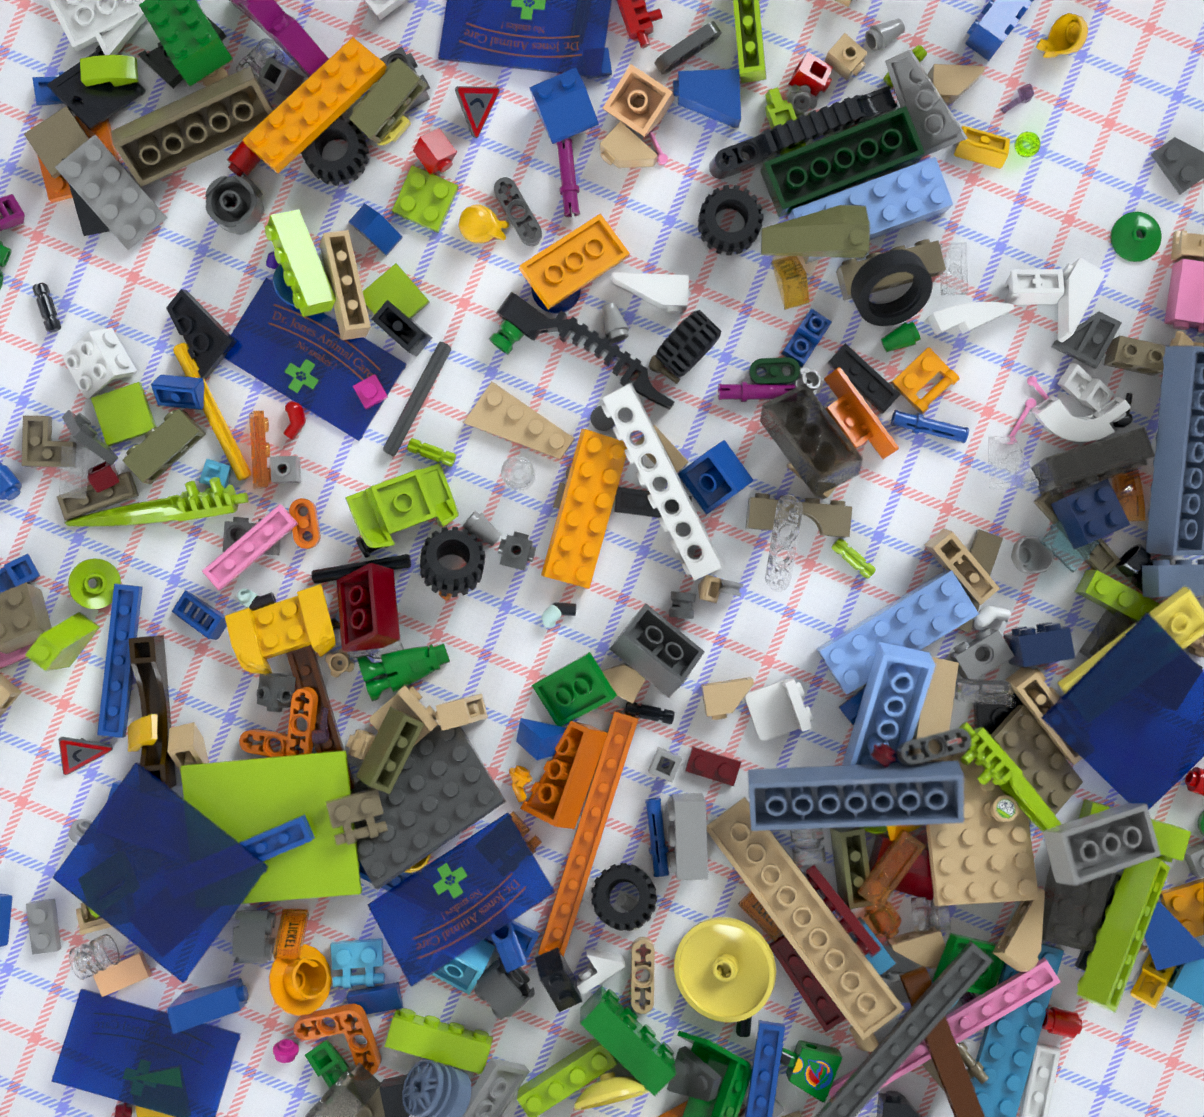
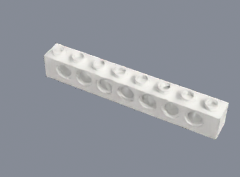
M632 383L603 397L602 409L607 418L612 417L616 425L613 427V430L618 440L625 442L627 449L624 452L631 464L635 462L639 470L636 472V476L642 486H647L650 492L647 495L653 509L658 508L662 516L659 518L660 524L665 532L669 530L673 538L670 540L672 548L676 554L681 553L685 561L681 564L686 575H692L695 581L722 568V562ZM624 407L631 409L633 412V418L629 422H625L620 418V411ZM638 430L644 434L645 439L642 444L638 445L632 441L631 435L633 431ZM650 453L655 456V466L647 467L644 465V454ZM658 476L664 477L668 482L667 488L663 490L657 489L654 485V479ZM669 499L676 500L679 504V510L676 512L668 511L665 506L666 501ZM686 522L689 524L691 531L685 535L680 534L677 531V524ZM691 545H698L702 549V554L698 557H693L689 554L688 548Z

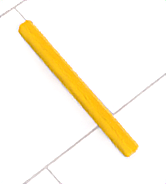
M180 343L174 346L173 352L186 377L201 378L195 360L190 357L187 351L189 349L187 344ZM204 380L203 411L239 481L245 480L251 476V471Z

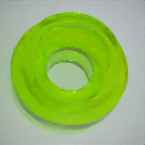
M1033 132L1021 133L1014 143L1016 152L1025 158L1034 156L1039 151L1041 145L1038 135ZM1023 142H1028L1030 149H1026L1023 146Z

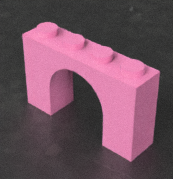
M1182 259L1173 264L1164 324L1173 325V328L1178 330H1187L1189 327L1197 328L1199 333H1204V262Z

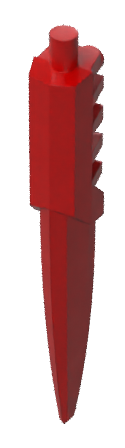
M617 0L629 37L631 39H638L641 48L648 47L650 42L647 35L653 33L652 22L663 19L660 8L647 12L645 0Z

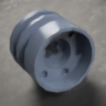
M421 1060L412 1067L404 1082L402 1092L404 1108L407 1113L414 1117H462L470 1103L471 1081L468 1074L462 1069L445 1066L433 1060Z

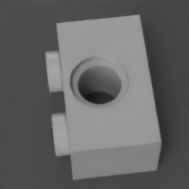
M989 628L978 632L975 635L976 639L969 643L964 641L953 648L955 652L949 656L953 662L959 663L958 671L964 681L971 683L1014 657L999 630H989ZM979 647H982L985 651V655L981 660H977L975 652Z

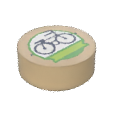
M999 796L991 802L990 812L997 821L1009 822L1018 815V804L1010 796Z

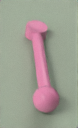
M651 130L648 135L658 154V162L664 165L668 161V156L662 153Z
M1035 376L1028 377L1027 383L1034 386L1044 400L1048 399L1049 396L1037 383V378Z
M1030 398L1025 401L1026 407L1010 435L1005 437L1004 441L1007 445L1014 443V437L1028 412L1036 406L1035 399Z

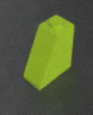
M78 612L42 633L25 656L45 671L68 668L100 627L84 614Z

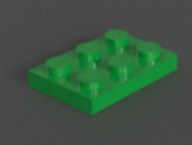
M590 652L532 685L557 726H563L613 700L617 696Z
M950 933L932 981L934 982L970 941L992 959L993 962L971 985L967 992L983 994L995 987L1005 962L992 953L997 944Z

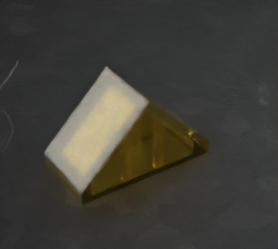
M788 256L771 261L784 309L787 310L808 304L807 274L798 257Z

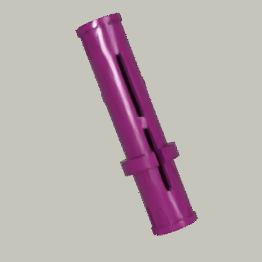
M566 138L564 139L565 144L562 141L556 143L562 185L559 189L560 194L563 195L564 216L572 217V213H574L576 217L580 215L577 196L580 191L579 186L576 185L572 139Z
M741 382V384H718V400L740 399L741 402H746L747 399L794 400L795 391L793 389H795V385L747 384V382Z

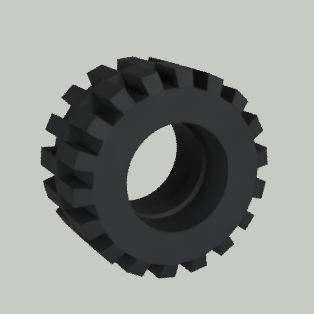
M342 115L301 152L302 158L312 173L318 179L321 178L326 184H329L331 181L334 186H339L340 181L344 185L349 184L348 179L353 178L354 181L358 179L357 173L361 172L363 174L365 171L363 164H368L369 160L366 155L369 154L367 142L360 129L349 118L346 117L344 120ZM340 139L348 142V149L342 158L335 161H327L322 158L323 149L330 141Z
M725 185L722 190L717 188L713 190L712 195L709 194L705 198L698 217V232H701L700 238L703 242L706 241L708 243L707 247L710 250L714 247L717 249L716 253L721 254L722 251L726 252V255H732L733 252L740 254L743 249L747 250L757 239L762 228L761 203H756L758 198L755 194L753 196L749 195L750 190L747 188L741 191L738 185H734L733 189H729V185ZM724 209L736 210L744 219V228L737 232L724 231L716 222V214Z
M700 310L694 311L665 339L658 348L655 357L677 378L682 377L712 348L720 338L722 331Z
M445 527L442 528L441 533L436 530L432 533V538L427 537L425 545H422L420 574L421 578H424V583L427 587L432 585L431 591L434 593L441 591V596L447 597V593L452 594V597H458V593L461 592L462 595H466L469 589L473 591L476 588L477 582L480 583L485 564V551H482L483 545L481 541L477 542L476 535H468L469 531L463 529L461 532L458 531V527H453L452 530H448ZM445 555H457L466 562V565L457 570H450L443 567L438 560Z
M621 863V865L614 864L608 870L604 869L601 872L602 875L595 879L594 882L596 884L591 890L593 894L591 903L594 906L596 915H598L603 923L620 931H631L637 927L644 926L643 924L646 921L648 922L651 919L652 913L655 912V904L657 902L656 888L650 877L637 866L627 865L626 863ZM622 882L632 883L639 892L638 904L627 913L616 911L610 903L612 889Z

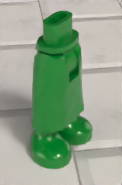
M431 644L429 645L430 647L420 646L381 654L382 662L377 663L371 662L364 655L357 657L371 701L378 700L381 693L390 687L395 692L428 676L435 670H439L440 665L449 663L450 660L445 645L441 644L433 647ZM384 673L387 674V677H383L380 679L375 678L378 675Z

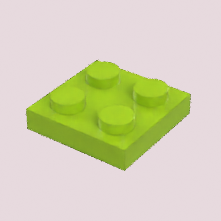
M412 165L392 212L395 215L439 233L459 187L457 184L434 174L430 175L427 171Z

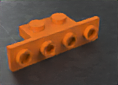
M840 367L824 378L838 400L822 411L851 451L861 446L867 440L870 441L882 459L899 449L893 437L887 432L879 418L873 413L863 396L859 394Z

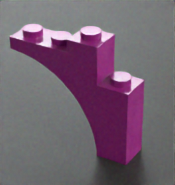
M229 0L260 27L308 78L329 59L297 20L286 14L275 0Z

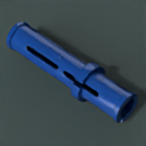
M894 410L891 418V426L910 429L915 434L922 432L965 443L969 435L968 427L925 418L923 414L919 413L913 415Z
M661 798L646 799L651 847L648 849L649 854H652L653 876H668L667 852H669V848L665 844Z

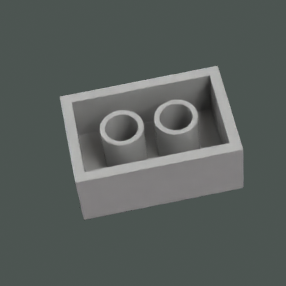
M702 793L672 794V801H668L669 821H673V826H668L670 847H674V852H669L671 873L676 874L677 880L708 879L706 800Z

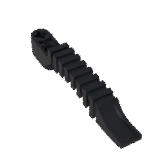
M890 85L865 95H855L853 98H846L841 103L839 101L835 102L830 107H822L817 112L815 110L807 116H799L794 121L791 119L784 125L778 124L772 130L766 129L754 138L721 149L711 160L709 171L715 178L724 179L755 166L775 153L777 155L781 154L788 146L789 149H792L800 141L801 144H804L811 137L814 140L819 138L822 133L825 136L830 134L832 130L837 132L842 127L845 130L853 123L857 125L896 109L898 105L894 101ZM741 152H746L750 160L743 158Z
M513 292L508 295L496 313L503 320L505 319L533 341H535L539 334L556 331L560 333V340L563 342L573 333L572 343L575 346H578L581 340L585 338L586 341L583 345H585L584 349L589 352L593 345H595L597 348L594 350V355L597 358H600L604 351L608 353L604 358V364L608 367L614 359L619 360L613 367L612 372L616 376H618L625 365L629 367L620 379L621 385L626 386L635 372L640 375L633 383L637 393L668 409H671L675 401L653 387L648 377V368L641 364V360L638 358L632 359L631 354L627 351L625 353L621 352L620 347L616 344L612 346L610 340L606 337L601 339L598 332L595 330L593 332L589 331L588 326L584 323L582 325L578 324V320L572 316L571 319H567L566 313L562 310L556 318L549 319Z

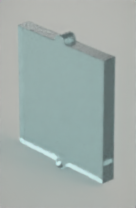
M1061 520L1050 526L1051 530L1041 541L1072 573L1079 568L1084 560L1090 558V553L1100 543L1096 540L1074 549Z

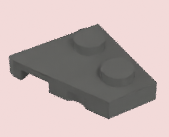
M1176 137L1150 154L1179 195L1204 178V152Z
M1098 311L1084 323L1079 324L1074 334L1063 343L1057 339L1053 343L1052 348L1096 369L1122 322Z
M68 410L62 416L74 439L110 465L118 459V456L90 426L91 422L81 413L75 415Z
M686 1046L679 1048L675 1059L676 1075L669 1081L667 1090L708 1102L715 1099L722 1077Z

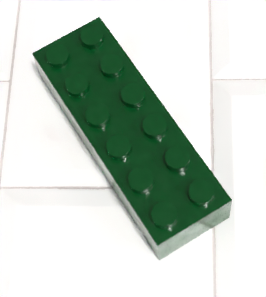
M904 106L763 163L760 172L778 217H782L791 213L794 208L918 163L925 154L908 109Z

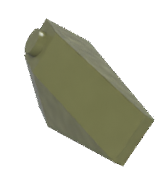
M838 205L762 228L761 255L864 258L869 252L870 223L866 206Z

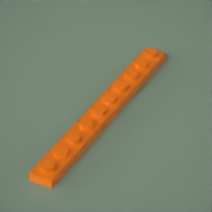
M614 710L608 734L540 944L539 955L558 947L564 957L639 720L637 717Z

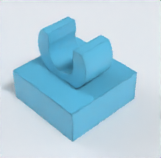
M206 459L199 483L211 486L209 480L213 477H219L221 484L226 488L232 467Z

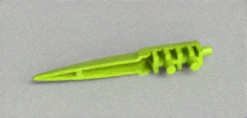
M213 477L209 480L211 487L206 488L204 492H200L197 489L195 481H189L185 483L187 491L182 492L180 496L173 495L163 499L111 508L77 517L64 523L67 526L96 527L140 525L176 520L186 521L235 513L238 505L248 503L249 499L247 493L236 494L233 484L224 488L219 477Z
M964 722L959 728L969 733L971 745L960 760L968 766L976 758L974 763L985 768L978 777V781L986 785L993 777L991 782L994 785L999 784L1000 789L1017 802L1018 807L1041 831L1062 825L1042 797L1023 776L1022 770L983 727L974 730L967 722Z

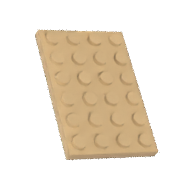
M966 751L946 756L945 761L959 762L964 775V823L926 824L935 906L1039 900L1028 816L1018 807V815L1014 820L1009 822L997 821L990 812V805L996 797L1006 795L1000 789V785H994L991 782L993 777L986 785L981 784L978 781V777L985 768L974 763L976 758L968 766L963 764L960 758Z

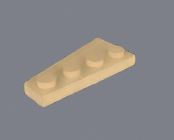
M494 382L489 384L463 422L471 427L560 460L575 440L571 435Z

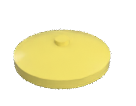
M715 917L698 923L683 937L675 954L674 974L682 996L694 1010L715 1021L738 1022L755 1015L770 998L776 981V964L772 950L756 929L738 919Z

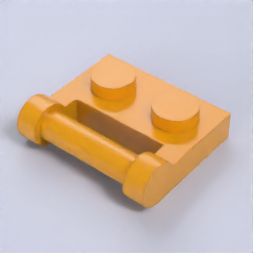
M928 347L890 383L919 413L924 414L929 409L928 406L951 384L955 385L960 378ZM939 372L944 378L923 398H918L916 393Z

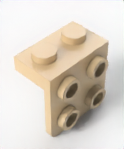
M407 686L401 688L395 696L378 709L369 719L370 723L379 731L390 707L411 715L424 723L415 744L438 725L435 716L436 712L430 705L426 708L419 701L423 697L413 686L410 689Z

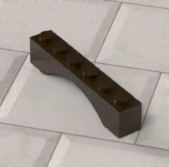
M164 635L128 638L130 664L138 686L142 717L157 714V740L153 746H142L139 764L141 792L168 790L176 786L175 763L167 752L171 715Z

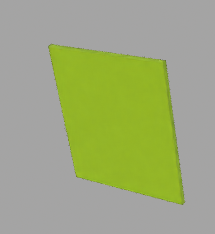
M346 750L180 766L192 862L304 814L315 837L310 842L195 890L197 907L362 893L356 840L355 843L347 845V843L336 845L334 835L344 833L343 826L332 829L326 801L351 794ZM354 822L351 823L352 830H355Z

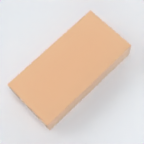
M141 951L97 970L92 975L101 996L104 997L146 979L152 973Z

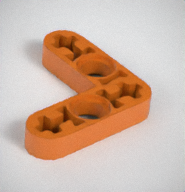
M304 687L293 693L288 734L257 728L243 732L240 736L239 744L241 749L247 753L268 757L311 754L318 705L316 691L313 688ZM302 695H305V698H308L309 702L304 704V700H301L300 697ZM301 709H304L303 711H308V713H307V712H300V713H299L298 711L301 710ZM299 717L307 721V729L305 731L297 727V719ZM253 736V740L264 741L263 743L252 745L248 738ZM296 736H306V738L301 739V737ZM273 738L278 739L281 743L279 752L271 748V740ZM299 745L304 752L299 754V750L295 749V746Z
M347 1004L314 1011L307 1015H300L294 1024V1033L302 1040L344 1033L358 1071L366 1076H371L377 1072L382 1061L381 1054L366 1012L360 1005ZM323 1018H332L336 1026H327ZM361 1035L365 1037L367 1043H358L355 1040V1036Z

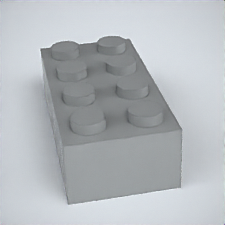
M1125 803L1042 831L1056 883L1078 885L1161 856L1147 804Z

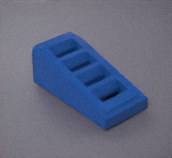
M188 591L183 592L171 611L208 639L218 640L227 627L223 613ZM191 601L193 604L186 614L184 611ZM198 608H200V611L198 612L197 616H196L195 619H194V618H193L194 614L196 613V611L198 610ZM209 614V616H208V618L206 619L205 623L202 624V621L204 620V618L206 617V615Z

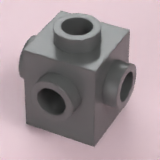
M514 531L513 536L507 535L506 539H501L498 553L502 554L500 565L526 571L528 561L533 562L536 547L532 546L533 541L528 540L529 535ZM515 546H520L521 552L518 555H515L513 552Z
M282 673L260 674L256 693L257 704L267 707V711L282 712V708H290L291 698L295 692L296 677Z

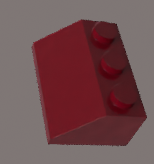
M369 563L337 580L342 651L380 649L400 640L394 569Z
M884 833L877 834L869 859L871 883L935 902L929 848L901 838L890 840L889 835Z

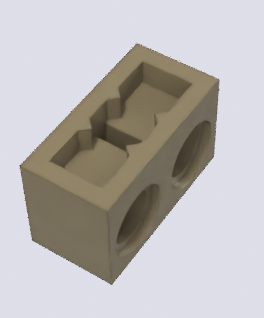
M1118 336L1112 340L1107 349L1104 365L1154 376L1163 372V357L1166 346Z

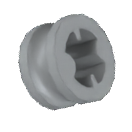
M721 579L723 586L719 588V592L741 597L739 589L744 584Z

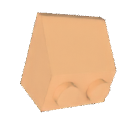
M630 64L602 109L645 137L662 120L675 98L671 90Z

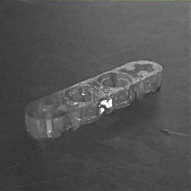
M793 495L781 497L776 507L765 575L767 585L776 592H782L789 587L793 572L803 512L802 503ZM792 503L794 508H790L789 512L786 511L785 508L789 507ZM791 526L789 536L781 537L780 532L782 528ZM787 550V557L783 561H777L776 556L778 552ZM780 574L782 576V579H779L777 583H775L773 580L778 579Z

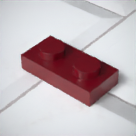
M692 746L685 771L734 786L741 761Z

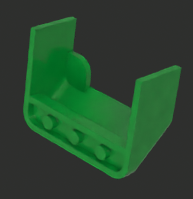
M679 1031L677 1036L693 1044L691 1051L722 1077L715 1099L708 1102L689 1097L682 1117H738L751 1077L752 1069L750 1063L708 1039Z

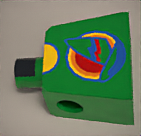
M799 1040L794 1052L782 1048L780 1064L788 1066L786 1075L790 1083L825 1103L843 1057L839 1049L835 1047Z

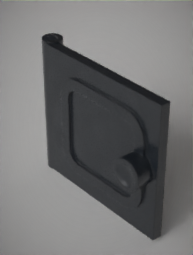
M99 45L96 47L95 52L88 57L105 54ZM80 62L47 84V87L90 130L146 92V89L138 82L116 87L111 82H105L86 87L81 82Z

